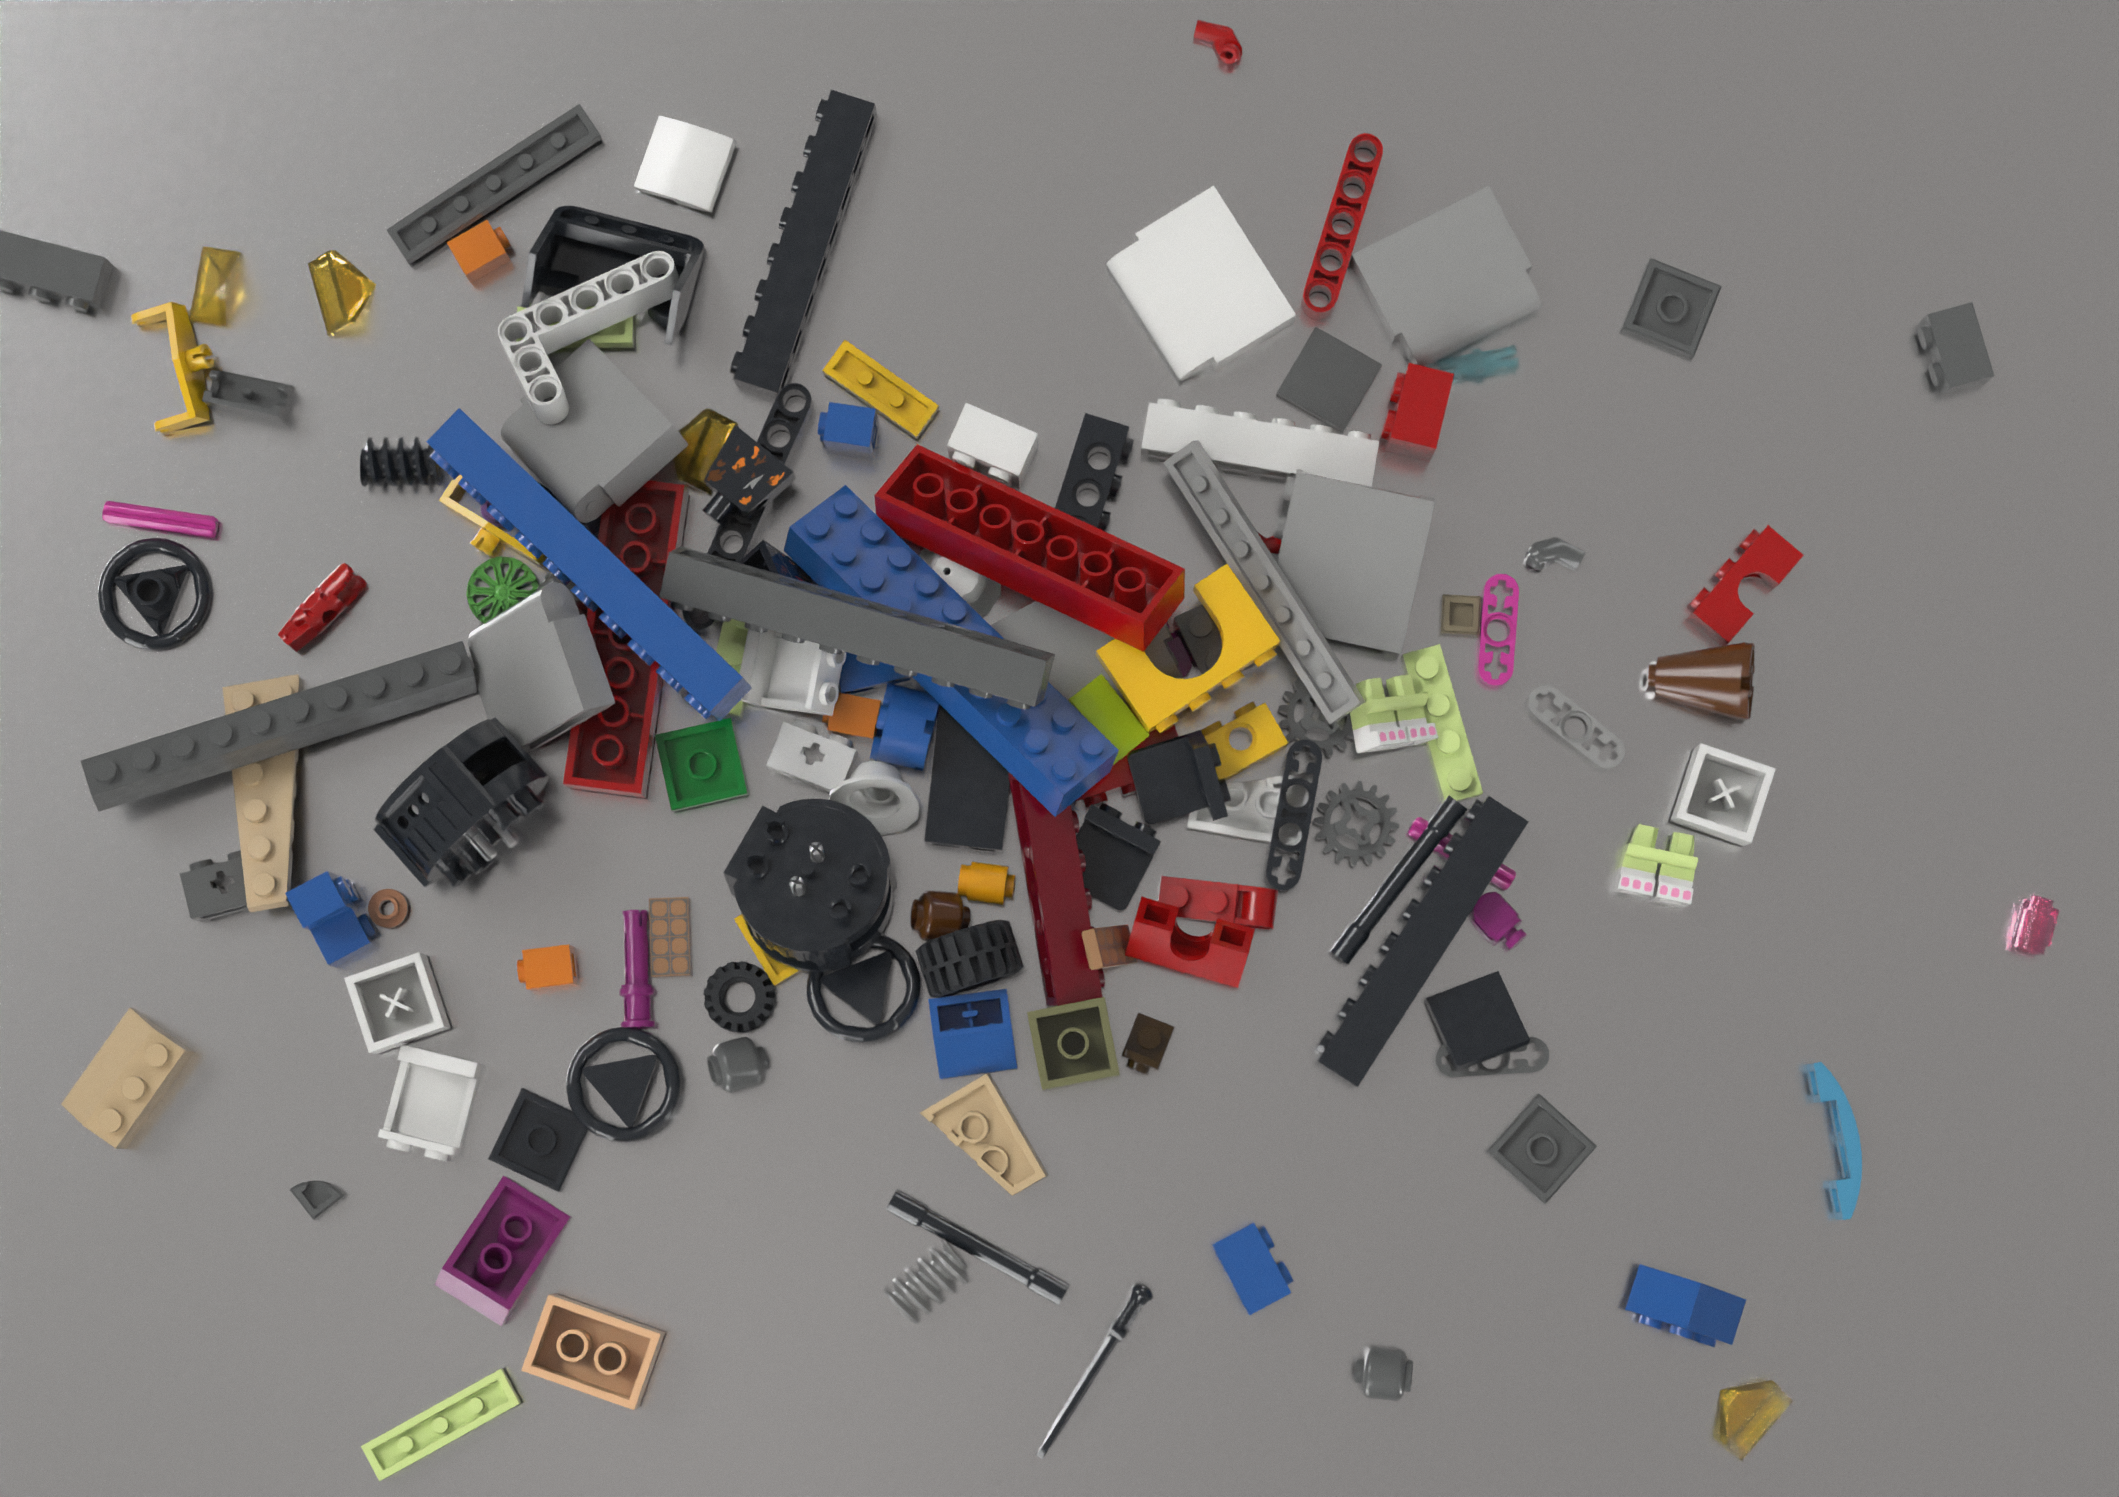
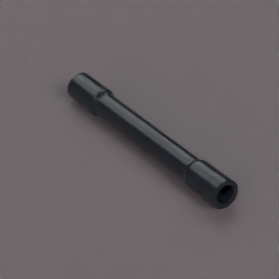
M1450 795L1445 799L1429 820L1426 829L1357 919L1349 924L1330 949L1334 955L1346 964L1352 961L1368 940L1371 931L1440 841L1448 836L1468 810Z
M898 1189L886 1208L887 1211L910 1224L922 1227L942 1239L944 1238L952 1245L1025 1284L1028 1289L1057 1305L1060 1304L1070 1285L1041 1268L1031 1266L930 1210L927 1205Z

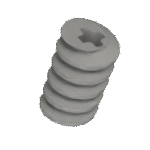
M944 1238L941 1240L944 1253L931 1248L929 1250L932 1260L930 1264L921 1258L916 1260L920 1271L918 1274L906 1268L904 1270L907 1279L905 1284L894 1278L891 1280L895 1290L893 1294L882 1288L902 1316L915 1325L919 1322L916 1309L929 1314L932 1312L929 1299L938 1304L944 1302L941 1289L954 1294L957 1291L954 1279L963 1284L969 1282L966 1273L968 1268Z

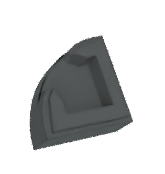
M324 1181L302 1182L290 1189L313 1220H317L347 1196L337 1186Z

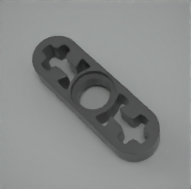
M1529 1037V1044H1533V1049L1541 1051V1058L1534 1061V1066H1529L1526 1059L1513 1060L1516 1068L1509 1069L1510 1052L1502 1054V1063L1495 1069L1486 1068L1480 1062L1475 1064L1476 1071H1469V1067L1459 1071H1450L1448 1064H1442V1057L1448 1055L1447 1049L1443 1044L1434 1055V1065L1441 1075L1448 1078L1534 1073L1542 1070L1547 1065L1549 1049L1541 1039ZM1527 1045L1517 1048L1513 1052H1523L1527 1050Z

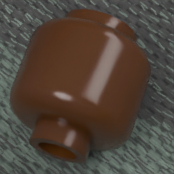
M927 890L922 893L919 899H915L912 903L910 915L911 928L917 931L922 940L930 941L968 928L970 924V908L963 905L962 898L958 893Z

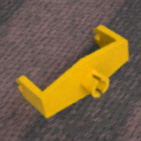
M168 302L131 315L132 324L137 323V326L153 324L167 319L172 361L187 412L156 421L154 423L155 432L160 431V433L176 431L210 420L208 406L202 401L204 391L206 390L203 369H209L214 366V359H205V357L213 356V353L207 344H201L197 347L186 306L175 302Z
M459 475L455 480L452 479L439 501L451 511L480 528L474 539L470 542L472 546L491 557L499 542H502L544 567L542 563L547 559L544 554L537 559L517 539L460 505L459 501L466 492L458 484L463 477Z

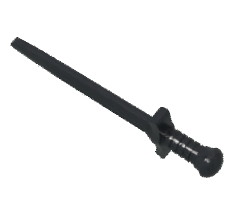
M1134 1284L1132 1286L1130 1300L1127 1301V1305L1124 1306L1120 1315L1110 1325L1106 1341L1051 1427L1036 1454L1038 1457L1044 1458L1073 1415L1116 1344L1121 1342L1129 1333V1327L1134 1322L1141 1307L1152 1300V1291L1146 1285Z

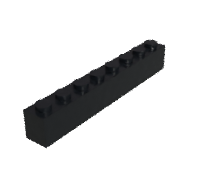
M835 90L830 91L828 100L821 99L815 121L820 122L816 136L809 135L805 144L803 157L808 159L804 171H797L794 177L791 193L796 195L792 207H785L781 215L779 229H782L783 233L779 244L773 242L770 248L767 265H770L771 269L767 280L761 278L754 298L755 301L759 302L755 316L748 315L743 328L742 337L747 338L743 352L736 351L731 364L730 373L735 374L733 379L738 387L776 399L781 388L786 385L877 114L875 103Z
M1487 796L1484 802L1478 799L1475 800L1464 818L1470 822L1462 835L1457 832L1453 834L1443 850L1444 853L1449 855L1441 868L1436 865L1431 868L1421 884L1428 889L1420 901L1412 898L1400 917L1406 923L1397 935L1393 931L1390 932L1379 949L1380 952L1385 954L1377 968L1371 964L1368 966L1358 982L1363 987L1356 1000L1348 997L1336 1016L1342 1020L1341 1024L1334 1034L1327 1030L1315 1049L1321 1053L1317 1059L1319 1063L1356 1087L1359 1086L1529 822L1490 796Z

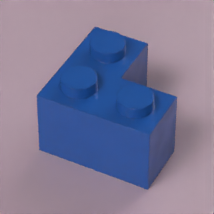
M326 871L285 893L302 927L311 931L329 966L336 967L376 946L372 937L377 934L376 928L368 914L364 913L361 915L354 901L358 900L359 896L348 878L344 879L342 875L339 876Z
M1639 1264L1625 1310L1639 1314V1323L1661 1330L1664 1322L1671 1325L1670 1333L1715 1348L1717 1340L1730 1345L1733 1344L1746 1299L1700 1282Z

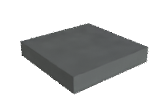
M1650 258L1621 331L1693 359L1722 286Z
M1315 326L1276 395L1343 433L1380 371L1382 364Z
M1537 1093L1485 1152L1545 1205L1595 1150L1597 1145L1543 1096Z

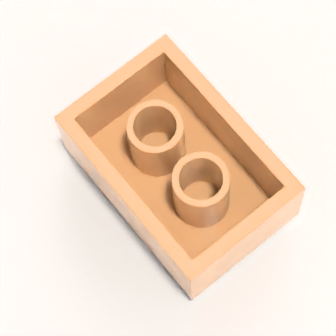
M555 1293L548 1294L521 1371L635 1410L640 1406L665 1332Z

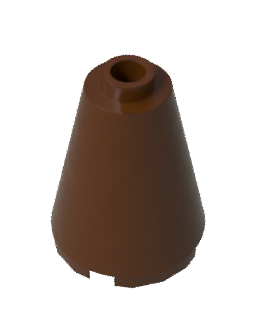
M1743 642L1660 656L1657 658V664L1649 665L1648 687L1655 688V695L1739 720H1749L1754 686L1752 684L1753 673H1755V644Z

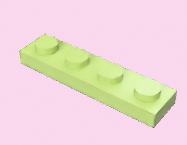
M1438 644L1403 654L1402 660L1406 674H1411L1416 694L1427 693L1428 696L1423 709L1427 724L1435 723L1438 738L1426 743L1443 802L1449 795L1456 801L1482 795V787L1441 645Z
M501 1368L362 1445L361 1448L378 1480L382 1481L521 1404V1401L504 1369Z

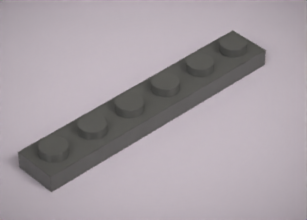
M578 104L386 229V231L408 264H411L601 140L602 137L581 105Z

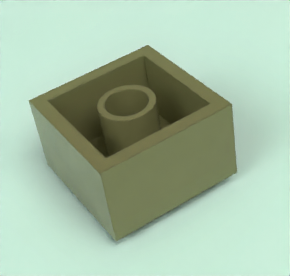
M1105 997L1027 1012L1042 1091L1120 1076Z

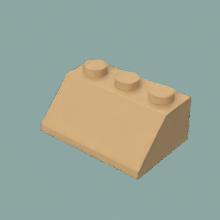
M130 1007L61 1105L84 1127L115 1149H127L195 1052Z

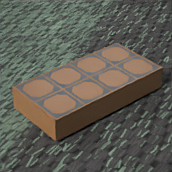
M689 897L649 898L651 977L692 976Z
M1128 925L1082 931V938L1091 970L1137 963L1136 958L1125 956L1131 935Z

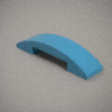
M1822 1062L1807 1064L1814 1103L1830 1101L1844 1178L1829 1181L1836 1220L1851 1219L1857 1204L1862 1179V1151L1856 1120L1845 1093Z

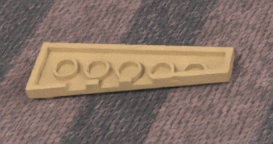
M296 674L222 687L225 715L301 692L302 679ZM299 749L232 770L246 902L250 912L290 906L285 893L291 890L293 857L291 844L294 839L293 807L294 798H296L297 784L295 783V772Z

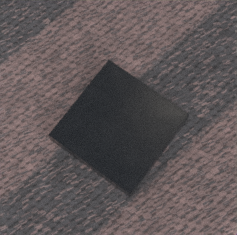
M1499 971L1426 998L1425 1003L1456 1071L1523 1047L1530 1042V1038Z
M521 1088L488 1160L557 1192H561L589 1130L578 1121L572 1110L525 1088Z

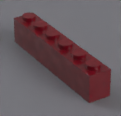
M1008 773L1046 1004L1060 1006L1101 998V988L1105 986L1103 969H1090L1082 938V931L1094 929V927L1090 924L1088 912L1092 909V898L1089 889L1084 888L1082 872H1085L1086 869L1083 851L1078 849L1076 833L1079 832L1077 813L1069 805L1054 817L1011 773Z

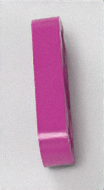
M1496 574L1489 578L1482 591L1477 676L1484 685L1492 688L1500 687L1507 683L1514 669L1519 587L1515 579L1507 574ZM1498 582L1504 583L1505 590L1511 591V596L1504 598L1502 610L1510 609L1511 615L1502 612L1488 614V607L1493 610L1497 607V596L1490 594V589H1495ZM1501 620L1506 623L1509 634L1505 640L1494 641L1488 636L1487 626L1491 621ZM1485 646L1492 649L1508 648V654L1504 652L1499 654V666L1505 667L1506 672L1500 673L1497 679H1492L1491 672L1484 669V666L1490 665L1493 660V651L1485 652Z

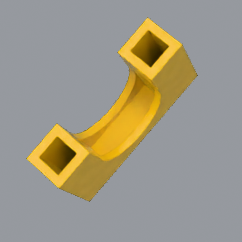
M1225 564L1195 584L1193 592L1216 624L1221 636L1222 647L1220 657L1215 665L1206 673L1189 679L1168 676L1153 665L1145 652L1115 638L1096 651V658L1148 733L1154 729H1157L1160 734L1179 721L1176 716L1187 707H1190L1193 712L1212 699L1209 692L1221 684L1225 690L1245 677L1241 672L1253 663L1259 668L1277 656L1274 649L1280 644L1279 638L1228 564Z

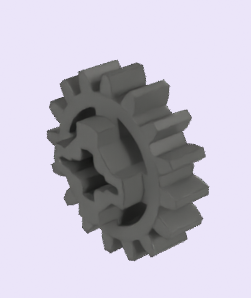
M1295 680L1293 684L1297 692L1294 694L1290 691H1285L1283 694L1289 705H1280L1278 707V712L1287 715L1286 719L1278 723L1280 728H1289L1290 732L1285 737L1289 742L1294 739L1297 741H1313L1320 749H1324L1327 757H1332L1333 746L1335 745L1342 751L1346 750L1347 745L1344 738L1347 737L1354 740L1350 713L1346 715V722L1342 731L1337 722L1333 724L1328 723L1327 725V723L1324 724L1321 720L1312 721L1311 717L1314 714L1312 706L1317 707L1318 710L1320 709L1305 685L1300 680ZM1300 700L1301 705L1305 709L1304 716L1296 723L1294 710L1296 703ZM1310 732L1322 733L1328 740H1313L1306 737V735Z
M1357 781L1354 790H1350L1346 783H1342L1340 785V795L1330 790L1327 792V797L1331 803L1320 802L1317 806L1324 813V816L1314 818V824L1323 826V830L1315 835L1316 840H1327L1328 844L1324 847L1323 852L1328 853L1333 849L1337 851L1335 861L1338 863L1347 856L1350 857V865L1352 867L1356 866L1359 857H1363L1367 865L1372 864V853L1375 852L1378 856L1383 857L1386 855V851L1382 846L1383 843L1393 845L1396 841L1389 835V831L1399 829L1398 823L1390 822V817L1398 812L1397 808H1386L1385 804L1390 796L1386 794L1378 798L1375 795L1377 792L1376 785H1373L1367 792L1363 790L1362 781ZM1356 798L1369 801L1377 809L1369 811L1359 806ZM1341 803L1344 813L1341 820L1330 824L1333 810ZM1352 812L1356 815L1357 819H1365L1366 824L1361 828V837L1360 834H1357L1355 828L1348 829L1346 826L1351 820ZM1382 823L1380 837L1372 845L1369 834L1373 826ZM1345 837L1353 841L1357 850L1341 845L1336 839Z

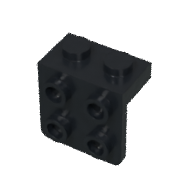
M1201 730L1136 749L1128 754L1127 761L1143 817L1147 823L1155 824L1204 808L1208 809L1213 821L1228 816L1225 803L1231 801L1230 793L1225 779L1218 780L1215 767L1221 766L1220 757L1215 743L1208 745Z
M1102 803L1099 808L1091 804L1084 817V822L1076 835L1078 849L1083 851L1086 862L1085 872H1082L1084 888L1089 889L1091 897L1117 911H1123L1131 901L1161 841L1155 838L1157 831L1138 821L1132 826L1120 820L1123 813L1105 803Z

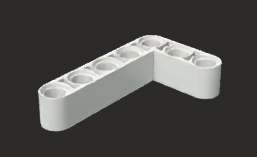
M664 251L648 253L502 320L498 327L499 339L506 357L539 421L545 424H556L564 420L569 412V403L564 389L547 355L670 300L679 276L674 260L668 253ZM666 274L663 277L655 278L658 275ZM630 290V291L627 292V293L619 294V293H621L622 291ZM589 306H595L592 309L584 310ZM554 322H559V323L556 324V325L549 326L550 324H552V323H554ZM518 338H523V339L520 340V341L513 342V341H515V340L518 339ZM539 367L535 371L528 372L532 368ZM554 397L551 401L543 402L547 398Z

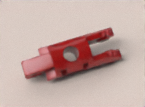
M348 564L339 565L295 609L294 614L279 631L278 636L295 652H298L318 634H321L366 587V581L359 575L355 576L353 574L354 571Z

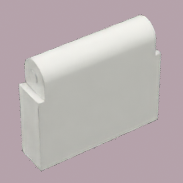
M1214 186L1135 233V243L1120 251L1106 263L1180 381L1192 377L1211 364L1215 370H1218L1295 321L1296 314Z

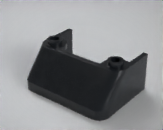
M560 206L554 210L529 252L521 307H530L538 292H543L546 296L553 297L648 253L664 251L673 258L679 279L673 288L672 298L648 309V315L657 324L667 327L664 344L672 345L687 316L702 261L704 244L701 240L691 235L577 206ZM666 274L658 275L655 278L663 277ZM630 290L622 291V292L619 293V294L627 293V292H629Z

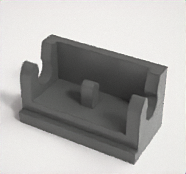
M220 370L210 371L209 377L212 379L210 391H204L202 399L210 409L286 424L294 390L293 385Z

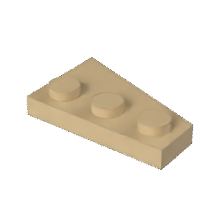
M986 1073L920 1112L929 1122L935 1124L945 1133L950 1141L974 1159L979 1167L1012 1196L1048 1175L990 1073Z

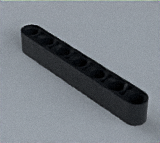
M790 383L781 388L757 439V443L788 468L813 414V400L805 386L798 383ZM799 395L805 398L806 403L803 409L798 412H791L785 408V403L791 396ZM784 430L790 434V440L785 446L774 447L769 443L770 436L775 431ZM774 499L750 519L740 516L734 508L724 522L719 525L707 554L739 563L753 549ZM732 535L741 537L743 545L738 552L727 553L723 550V542L727 537ZM682 610L684 621L697 634H709L720 623V621L710 618L704 624H696L691 619L693 611Z

